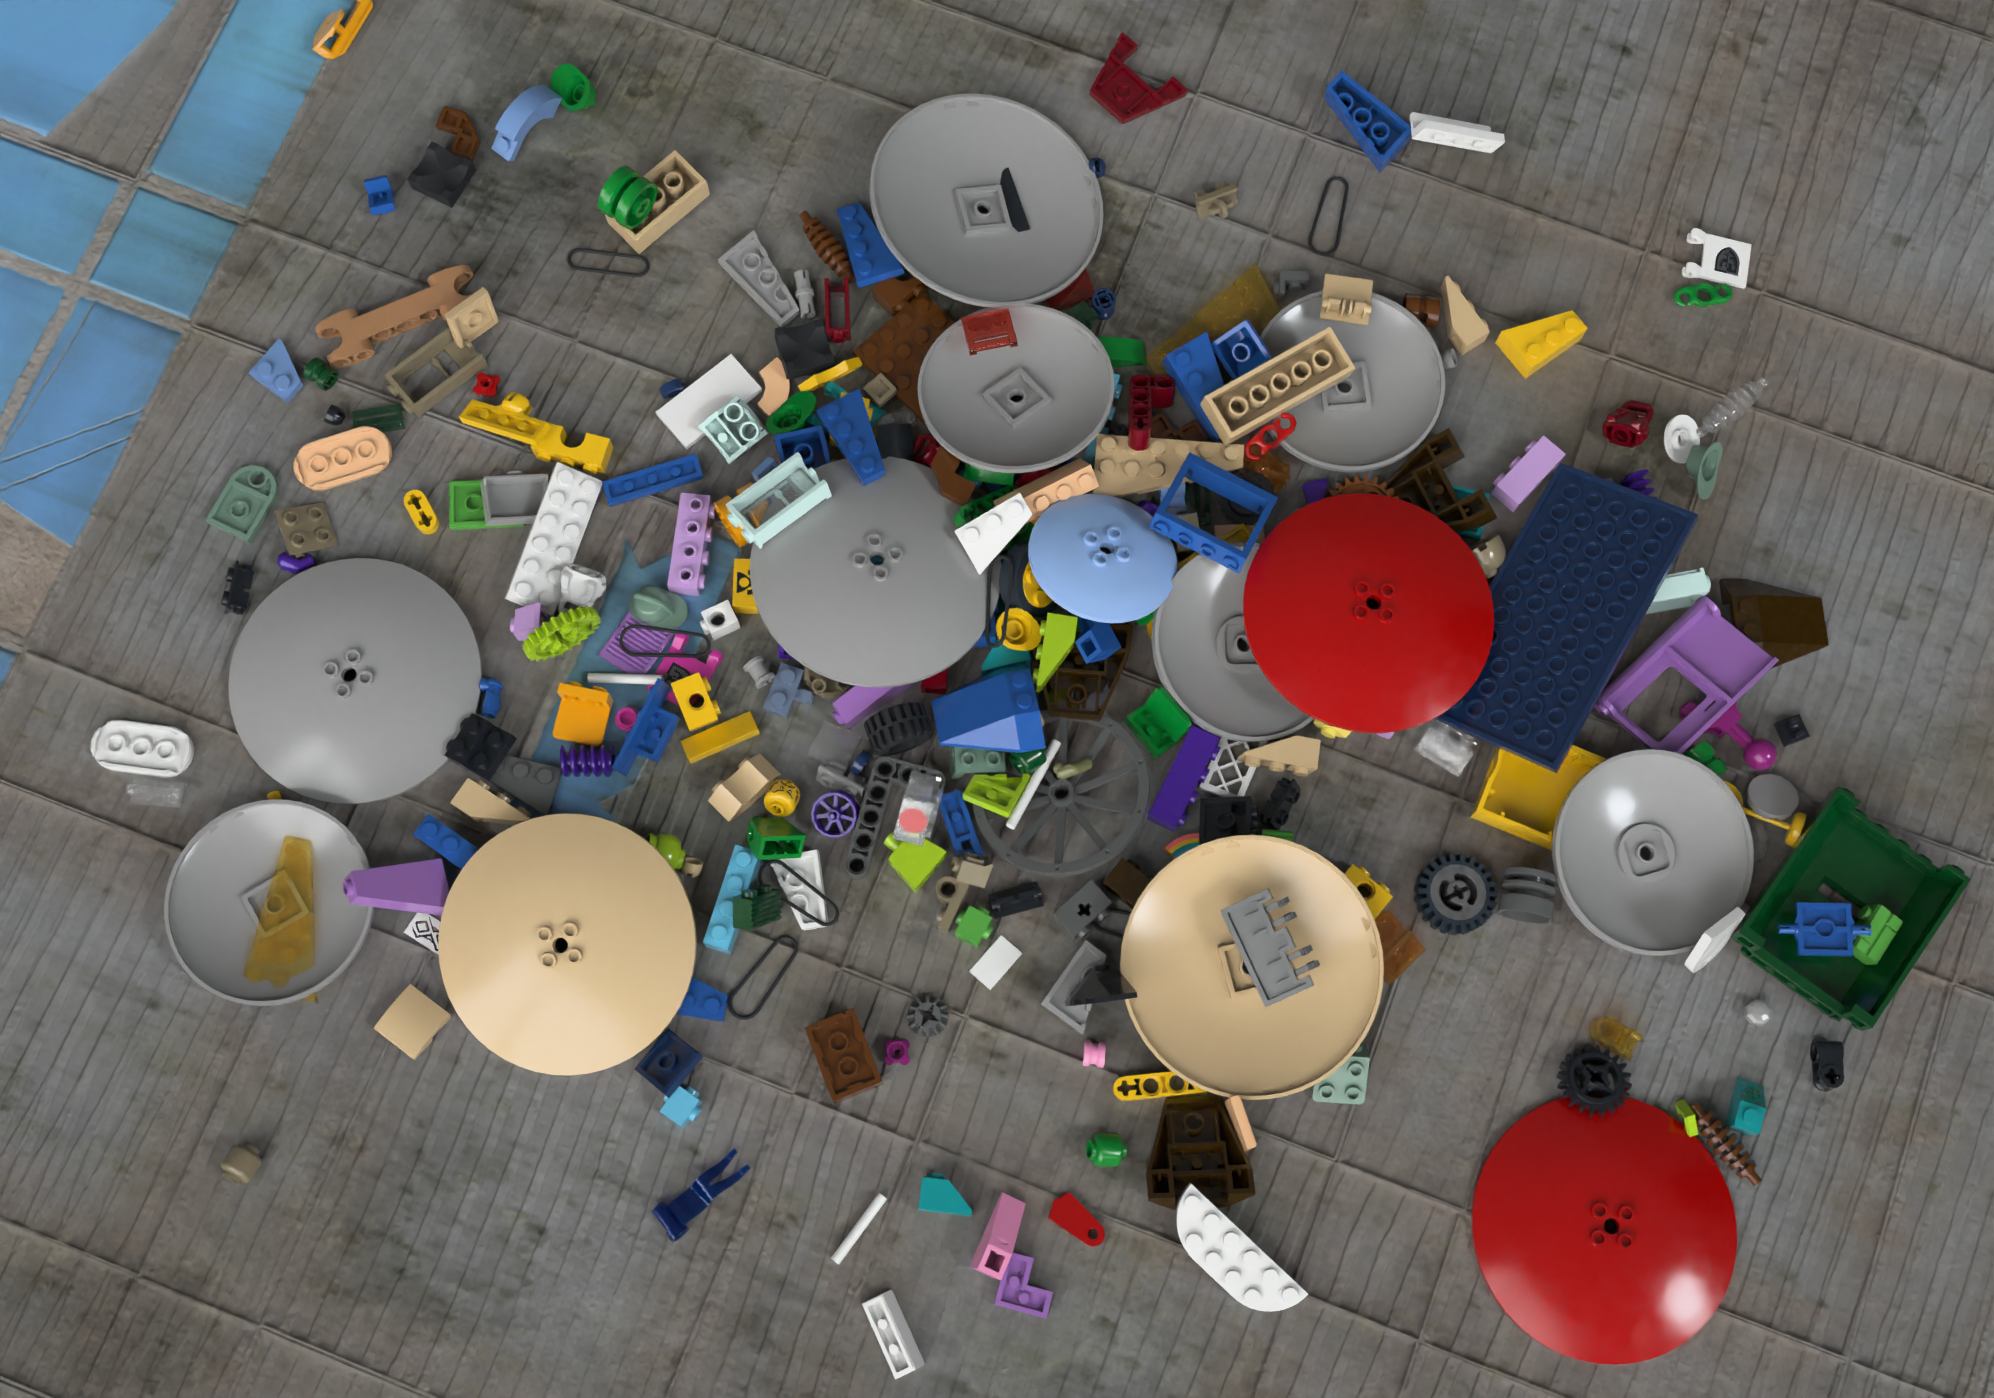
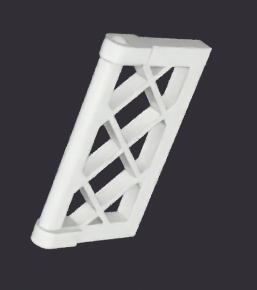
M1221 737L1218 744L1221 749L1215 761L1211 760L1208 766L1210 771L1204 783L1201 782L1199 789L1218 797L1244 796L1256 767H1249L1246 776L1242 777L1237 764L1243 761H1235L1230 748L1243 743L1246 751L1250 749L1247 742L1237 741L1228 744V739ZM1268 741L1259 742L1258 747L1265 746ZM1227 749L1232 762L1219 767L1218 761L1223 750ZM1234 765L1239 778L1225 783L1220 770ZM1214 772H1218L1222 785L1214 786L1209 784ZM1241 782L1242 785L1237 795L1229 792L1227 786Z

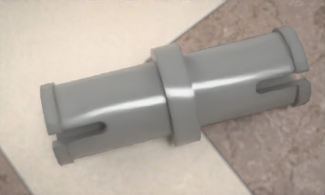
M803 269L794 273L797 288L795 297L799 300L800 317L805 319V314H807V319H811L816 316L813 303L815 294L811 288L809 271L804 270L803 275Z

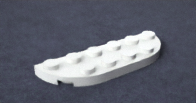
M1189 1183L1186 1186L1176 1210L1177 1232L1180 1241L1189 1256L1232 1297L1249 1308L1272 1312L1292 1307L1308 1295L1294 1279L1193 1184Z

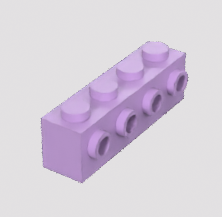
M681 493L667 583L669 592L700 597L701 589H705L706 574H703L704 565L708 566L710 555L709 551H706L707 542H711L713 536V528L710 527V521L715 519L716 515L710 495Z

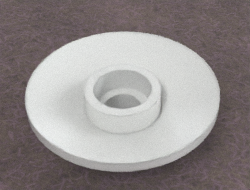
M1677 415L1668 422L1665 428L1664 446L1671 460L1676 463H1686L1692 446L1700 445V433L1697 424L1690 416Z

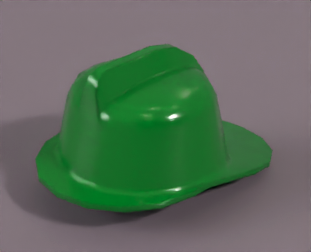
M562 64L554 70L550 87L551 90L562 97L560 103L566 109L575 112L597 105L594 101L596 96L594 84L577 67L572 64Z
M801 391L788 398L768 417L766 421L768 431L773 434H783L806 429L807 418L814 411L817 404L815 395L809 391Z

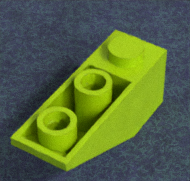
M1048 613L1047 621L1041 620L1039 635L1044 636L1043 645L1038 644L1036 659L1041 661L1039 669L1034 668L1032 680L1034 684H1037L1036 692H1040L1073 649L1078 617Z

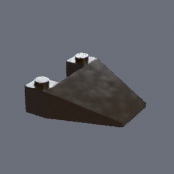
M1449 428L1426 440L1386 481V490L1394 489L1392 497L1398 496L1400 500L1421 507L1438 517L1455 532L1476 530L1497 519L1482 489L1459 500L1444 468L1465 458Z
M1033 617L1039 626H1041V620L1047 621V618ZM1109 623L1121 648L1105 660L1086 664L1078 647H1073L1042 689L1049 717L1091 721L1101 720L1128 661L1131 651L1133 625ZM1042 635L1041 641H1040V643H1039V644H1041V645H1043V641H1044V636H1043V635ZM1037 647L1030 651L1035 668L1039 669L1041 660L1036 659Z

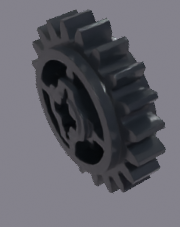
M1585 1045L1583 1053L1579 1048H1575L1573 1055L1568 1053L1565 1057L1566 1062L1562 1061L1559 1066L1562 1071L1558 1072L1556 1078L1562 1081L1559 1082L1557 1088L1565 1089L1561 1096L1562 1099L1571 1098L1569 1107H1573L1575 1104L1579 1105V1114L1584 1109H1587L1589 1117H1592L1595 1110L1600 1117L1604 1116L1606 1110L1612 1115L1616 1110L1615 1106L1621 1109L1624 1105L1623 1100H1627L1630 1095L1627 1091L1631 1089L1632 1084L1626 1081L1631 1077V1073L1623 1072L1627 1064L1617 1063L1619 1055L1611 1058L1609 1056V1048L1604 1053L1600 1052L1599 1045H1596L1594 1051H1591L1590 1047ZM1574 1071L1579 1074L1580 1088L1575 1083ZM1609 1073L1614 1081V1091L1609 1087L1611 1084L1607 1077ZM1594 1095V1096H1597V1097H1599V1098H1592V1097H1589V1096Z

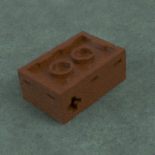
M854 1008L845 1011L846 1014L842 1012L816 1023V1026L812 1024L804 1027L834 1104L883 1085Z

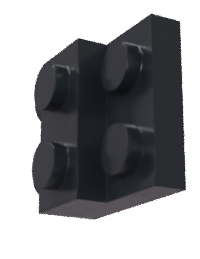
M472 713L469 718H465L461 722L460 732L457 737L447 743V752L444 756L455 764L490 781L517 738L496 727L488 720Z
M1251 796L1200 798L1199 845L1225 837L1258 835L1257 828H1253V821H1258V806H1253Z

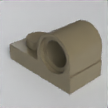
M951 876L942 877L936 884L937 898L943 904L948 905L947 909L942 907L936 922L940 923L938 926L939 930L946 934L949 933L970 889V884L956 881ZM949 884L955 888V892L951 896H945L942 894L941 888Z

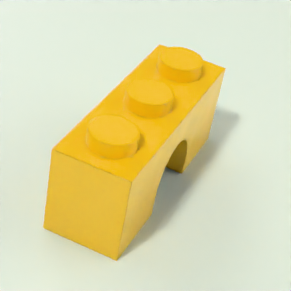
M548 423L551 429L538 446L531 445L534 455L541 461L550 462V460H553L570 468L574 466L580 467L590 474H597V472L605 474L614 448L610 438L586 433L581 445L574 448L565 446L567 434L564 427Z

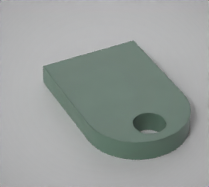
M250 465L237 470L229 479L205 521L216 528L252 543L278 498L279 486L277 480L267 469L261 466ZM257 475H265L263 483L259 485L253 484V479Z

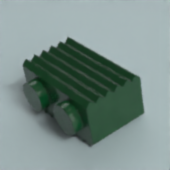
M759 884L756 886V889H745L741 891V894L734 896L733 928L751 931L780 920L782 918L780 915L782 913L780 910L782 908L780 905L782 903L780 900L782 898L780 895L782 893L781 890L773 889L770 884Z

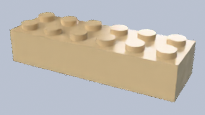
M1328 327L1206 395L1200 406L1226 446L1280 416L1282 413L1289 411L1346 379L1356 368L1332 328Z

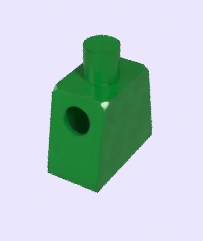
M757 815L749 821L746 843L758 860L801 858L806 835L784 818H763Z

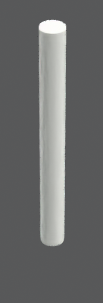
M1052 739L1045 752L1047 761L1033 773L1006 822V826L1010 829H1015L1061 745L1059 741Z

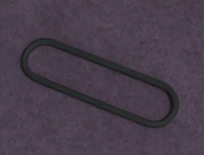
M576 248L567 257L569 266L580 271L642 277L650 268L649 262L645 257L633 254ZM576 252L636 258L643 260L646 263V268L642 273L634 274L577 267L572 264L571 257Z

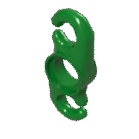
M1700 283L1698 285L1680 287L1674 292L1673 298L1678 306L1684 307L1685 303L1680 300V295L1686 294L1689 297L1686 303L1687 306L1695 305L1704 308L1710 305L1727 303L1732 299L1733 292L1731 287L1724 283L1721 285V288L1727 294L1725 297H1722L1717 293L1720 288L1719 285L1711 286L1708 283ZM1697 291H1706L1709 299L1701 300L1697 296Z

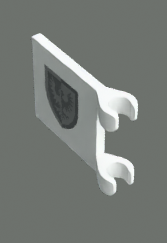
M1693 228L1691 233L1687 234L1686 240L1690 244H1703L1701 264L1699 266L1696 263L1688 262L1686 267L1682 268V276L1725 283L1744 289L1747 283L1752 244L1707 234L1701 229Z

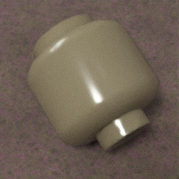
M248 1143L245 1146H233L221 1163V1168L224 1171L222 1175L237 1185L251 1182L262 1166V1160L258 1156L260 1151Z

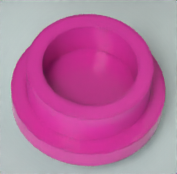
M633 707L620 709L615 717L618 728L624 732L632 729L637 719L638 711Z

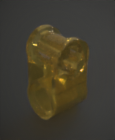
M1610 1016L1593 1020L1589 1026V1034L1594 1040L1627 1061H1631L1633 1057L1631 1054L1638 1042L1643 1040V1036L1637 1031L1626 1027ZM1601 1023H1605L1608 1027L1609 1032L1607 1036L1603 1035L1600 1031Z

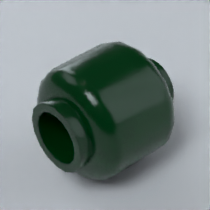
M1047 747L1022 753L1010 752L1009 761L1020 774L1023 772L1032 774L1047 761L1045 754Z

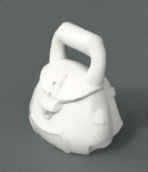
M570 564L565 566L560 572L562 594L558 602L559 614L569 610L564 607L567 601L581 607L586 605L588 607L593 606L594 601L601 597L606 589L605 576L600 572L581 565Z

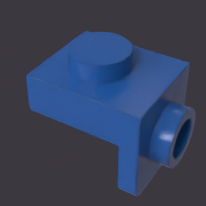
M387 175L364 180L372 216L387 214L390 211L396 210L394 193Z

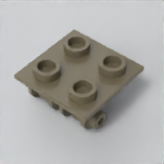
M323 502L274 511L289 555L301 559L305 557V552L338 546Z

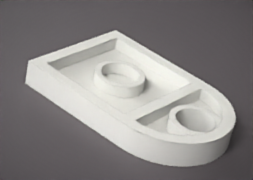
M1737 907L1706 930L1684 965L1692 973H1695L1709 963L1728 942L1745 916V913Z

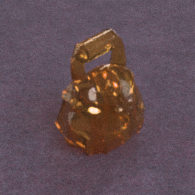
M1253 445L1250 448V452L1252 454H1260V447ZM1269 450L1265 455H1259L1260 459L1258 461L1249 460L1244 453L1245 468L1247 470L1254 469L1256 472L1264 474L1271 481L1274 492H1278L1286 487V483L1290 479V465L1280 460L1278 456L1271 455Z

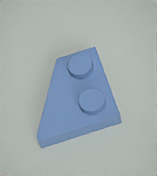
M280 338L249 371L252 378L286 403H289L304 386L287 352L286 346Z

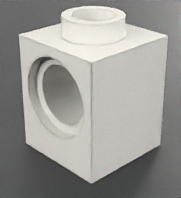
M728 600L701 612L703 620L700 621V625L705 635L711 634L713 641L740 629L738 619ZM717 617L725 619L721 625H713L712 622Z

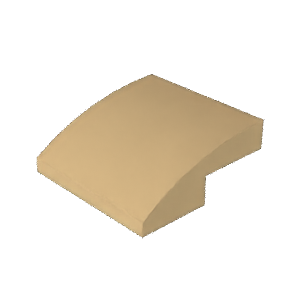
M410 984L392 1003L374 1029L415 1060L432 1042L433 1036L450 1020L451 1014Z

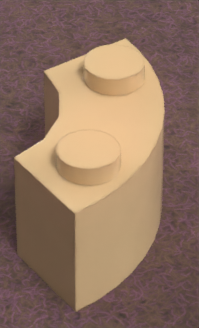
M761 754L752 758L746 757L739 764V769L725 781H719L712 789L714 793L708 802L728 822L751 807L765 794L771 783L776 781L781 775Z

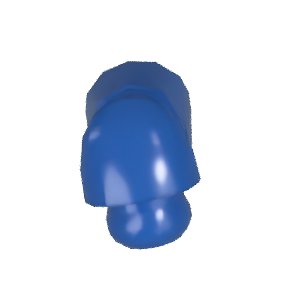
M483 677L480 680L479 688L481 691H486L481 715L495 719L497 713L501 710L500 693L504 687L494 677H490V679Z

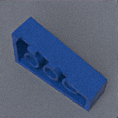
M1343 71L1326 87L1325 101L1381 173L1411 140V125Z

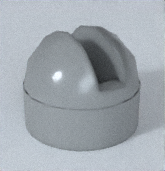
M1453 348L1440 353L1445 369L1457 367V356Z

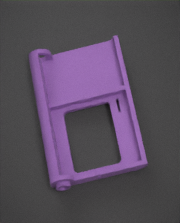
M1702 596L1602 691L1595 708L1603 716L1609 715L1647 749L1665 750L1682 754L1779 660L1776 657H1771L1720 616L1721 612L1717 605L1709 598ZM1673 667L1704 692L1706 698L1663 740L1658 742L1624 715L1623 711L1667 668Z

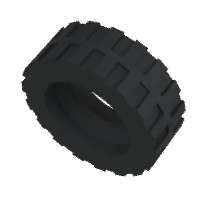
M1247 468L1233 472V475L1275 496L1271 481L1261 472H1256L1254 469L1247 470ZM1218 494V505H1220L1221 512L1226 515L1225 517L1228 520H1232L1235 524L1244 523L1245 526H1252L1257 523L1261 515Z

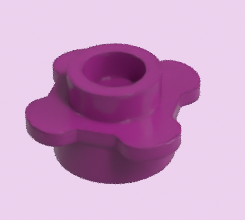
M888 1039L885 1042L886 1056L884 1061L887 1065H892L893 1063L907 1065L910 1062V1057L908 1056L910 1043L908 1040L893 1041ZM895 1050H899L900 1053L896 1055Z

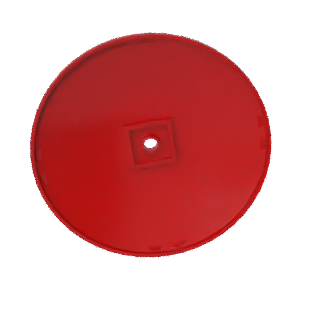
M1344 494L1324 498L1295 511L1278 524L1263 541L1253 558L1244 585L1242 609L1245 634L1255 661L1264 676L1288 702L1300 711L1318 721L1340 729L1361 733L1398 732L1417 727L1437 718L1453 707L1469 691L1484 668L1490 652L1494 630L1493 602L1486 576L1475 555L1462 538L1438 517L1419 506L1397 498L1377 494ZM1375 599L1379 603V608L1375 610L1370 609L1366 604V600Z
M1594 1095L1589 1096V1097H1592V1098H1599V1097L1594 1096ZM1570 1097L1566 1099L1559 1098L1543 1104L1516 1121L1500 1137L1486 1158L1477 1179L1471 1211L1472 1237L1478 1265L1487 1286L1504 1312L1519 1328L1542 1345L1562 1355L1591 1363L1618 1365L1637 1363L1668 1353L1685 1343L1708 1322L1721 1303L1732 1277L1737 1250V1223L1731 1195L1720 1169L1704 1145L1695 1136L1689 1137L1687 1135L1685 1126L1667 1113L1645 1102L1628 1097L1627 1100H1623L1624 1105L1621 1109L1615 1106L1616 1110L1612 1115L1606 1110L1603 1117H1600L1596 1110L1592 1117H1589L1587 1109H1584L1579 1114L1578 1104L1569 1107ZM1608 1218L1613 1219L1617 1225V1229L1613 1234L1607 1233L1604 1229V1222Z

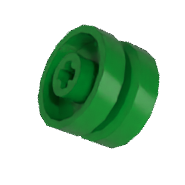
M625 165L618 168L608 178L599 195L597 206L599 211L608 217L615 218L617 223L631 230L642 223L651 211L657 198L658 188L655 183L645 177L640 178V174Z

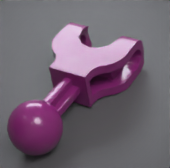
M1736 701L1704 733H1712L1719 739L1727 733L1744 749L1743 758L1749 767L1755 770L1768 769L1776 761L1777 750L1772 742L1764 738L1754 739L1737 723L1743 715L1737 710ZM1693 702L1683 704L1679 708V716L1682 720L1697 705Z

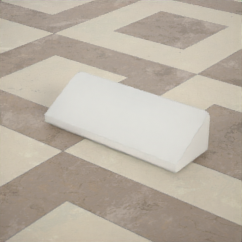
M892 1290L862 1304L895 1379L925 1365Z

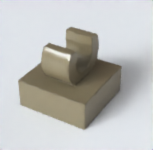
M880 373L863 387V392L881 408L896 395L897 389Z

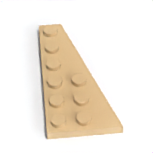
M1098 434L1096 437L1094 474L1099 487L1093 489V494L1109 495L1121 499L1126 495L1135 493L1139 495L1170 488L1189 452L1232 474L1236 470L1243 469L1244 445L1228 444L1225 446L1223 443L1150 438L1148 449L1136 451L1128 446V436ZM1184 477L1182 483H1192L1194 481Z

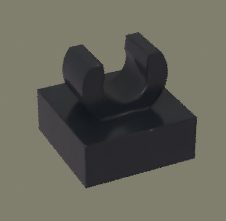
M1800 714L1773 724L1784 747L1810 737Z

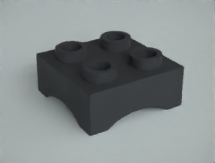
M431 141L422 161L411 172L407 180L411 188L453 208L476 172L473 161L455 155Z
M822 319L795 327L775 328V340L786 379L821 373L834 367V358L828 344Z

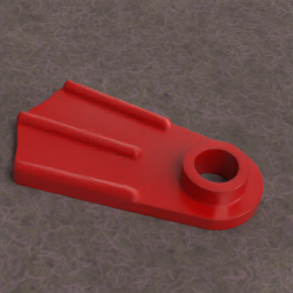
M1070 1192L1053 1200L1048 1219L1088 1246L1095 1247L1103 1242L1105 1238L1103 1226ZM1094 1229L1098 1232L1096 1239L1088 1237L1090 1230Z

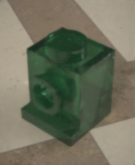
M1085 301L1063 312L1084 324L1089 330L1092 329L1094 321L1098 319L1095 309L1092 306L1089 307Z

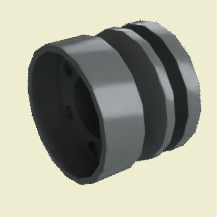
M1509 867L1504 869L1503 877L1507 880L1502 882V887L1512 893L1500 895L1498 914L1521 922L1551 923L1553 921L1555 904L1545 898L1556 896L1557 891L1553 887L1558 885L1557 876L1530 867Z

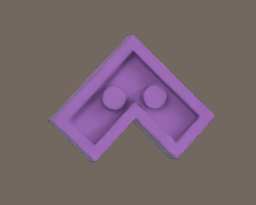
M1012 1253L1004 1275L1000 1280L994 1305L1046 1319L1053 1292L1027 1285L1034 1258Z

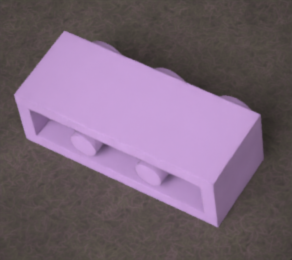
M1544 435L1538 442L1535 439L1532 440L1524 451L1527 453L1523 458L1517 456L1509 465L1511 470L1506 475L1502 472L1493 482L1495 488L1491 494L1512 512L1527 499L1566 455Z

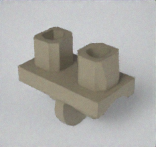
M1221 181L1214 186V191L1207 193L1204 189L1195 191L1196 213L1199 220L1215 214H1219L1221 219L1228 217L1227 210L1238 205L1236 195L1238 189L1235 183L1228 185L1226 181Z

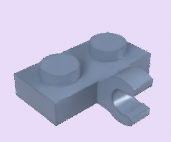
M784 663L780 664L763 706L764 711L788 718L794 701L809 706L812 705L814 700L813 693L808 690L799 689L804 678V670Z

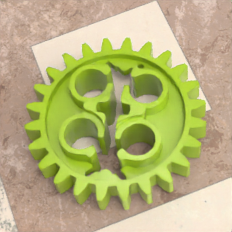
M588 605L583 608L578 606L575 610L570 608L566 612H560L558 616H552L550 621L542 622L541 627L534 628L535 632L527 635L529 638L524 640V644H522L523 650L528 659L531 661L536 660V662L541 659L545 661L550 656L554 658L560 654L562 655L567 650H572L573 646L580 645L581 641L588 639L590 634L595 633L594 629L599 628L598 624L601 623V618L593 606L588 607Z

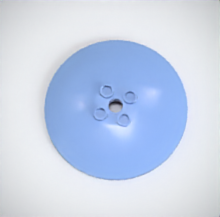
M1103 494L1072 496L1067 500H1060L1050 506L1036 521L1028 545V557L1033 575L1044 592L1067 611L1082 618L1103 623L1130 622L1145 617L1160 607L1173 588L1171 580L1177 573V557L1170 538L1149 528L1153 519L1149 513L1124 499ZM1100 548H1108L1112 553L1106 554Z

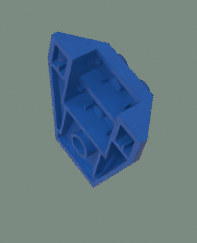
M1026 663L997 668L931 700L941 746L1016 753L1045 748L1040 710L1030 669Z

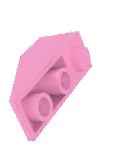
M1001 1192L969 1267L992 1278L1002 1279L1013 1253L1026 1203Z

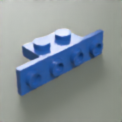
M660 678L650 688L649 696L644 706L638 711L637 719L632 729L628 731L621 751L614 758L612 769L625 777L637 754L656 763L659 762L681 719L677 715L661 709L672 687Z

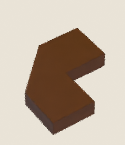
M444 106L436 123L437 130L456 135L450 148L451 153L474 161L481 142L467 113Z
M1163 412L1152 417L1151 438L1207 442L1209 440V437L1196 419L1175 430Z
M940 445L931 463L933 473L936 475L940 485L939 489L943 497L964 506L967 504L976 484L955 473L961 460Z

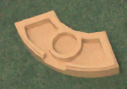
M778 357L759 372L765 383V391L757 405L767 417L776 411L789 398L790 382L789 379H786L782 362Z

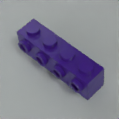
M1193 725L1191 726L1148 813V820L1172 832L1175 831L1177 826L1182 828L1188 816L1184 811L1188 803L1194 804L1199 794V791L1195 790L1199 781L1204 783L1210 771L1206 766L1210 759L1215 761L1221 747L1216 746L1220 738Z

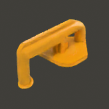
M356 0L358 3L343 26L340 24V21L345 11L339 9L330 13L316 32L312 49L326 59H334L344 54L372 10V0ZM336 32L339 36L331 49H329L323 43Z

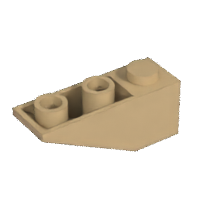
M1446 276L1441 285V294L1447 335L1459 353L1463 355L1485 342L1490 333L1489 326L1484 319H1480L1472 302L1466 300L1459 285L1452 281L1449 276Z
M1296 735L1246 751L1238 756L1237 760L1245 762V765L1250 767L1264 765L1269 766L1271 771L1283 772L1285 769L1293 771V774L1297 776H1308V774L1318 769L1321 740Z
M467 778L450 802L456 809L476 822L516 825L531 819L530 816L532 815L521 806H518L516 809L509 805L511 800L498 792L497 795L489 792L490 786L480 779L474 782Z

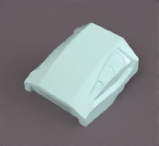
M738 395L716 410L698 426L725 457L728 464L733 463L754 444L769 434L763 423Z

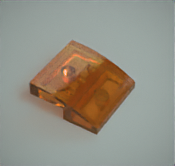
M1385 911L1375 923L1383 950V980L1391 985L1426 949L1411 931L1406 930L1390 911Z

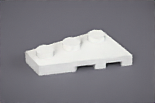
M818 850L802 852L801 858L768 859V861L780 860L825 895L820 853ZM777 863L770 864L788 900L820 921L828 923L826 901L782 865ZM791 907L802 930L828 927L816 923Z

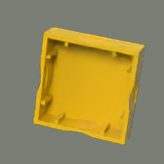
M1572 745L1558 772L1555 773L1496 747L1470 818L1552 851L1554 825L1565 797L1574 784L1588 770L1606 760V758Z

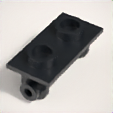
M236 561L233 568H228L226 582H230L229 591L223 592L221 605L226 606L224 614H227L229 608L234 609L233 613L243 615L244 611H247L250 593L240 591V589H251L254 575L252 566L243 565L240 568L238 567L239 561Z
M1282 777L1281 781H1277L1270 797L1278 801L1277 803L1267 801L1260 814V822L1269 826L1271 823L1275 830H1280L1281 826L1286 824L1292 805L1297 803L1300 797L1301 789L1295 779L1290 781Z
M1037 881L988 894L994 919L1044 906L1042 892Z

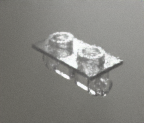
M134 778L132 784L128 783L126 792L131 794L130 804L181 808L185 783Z

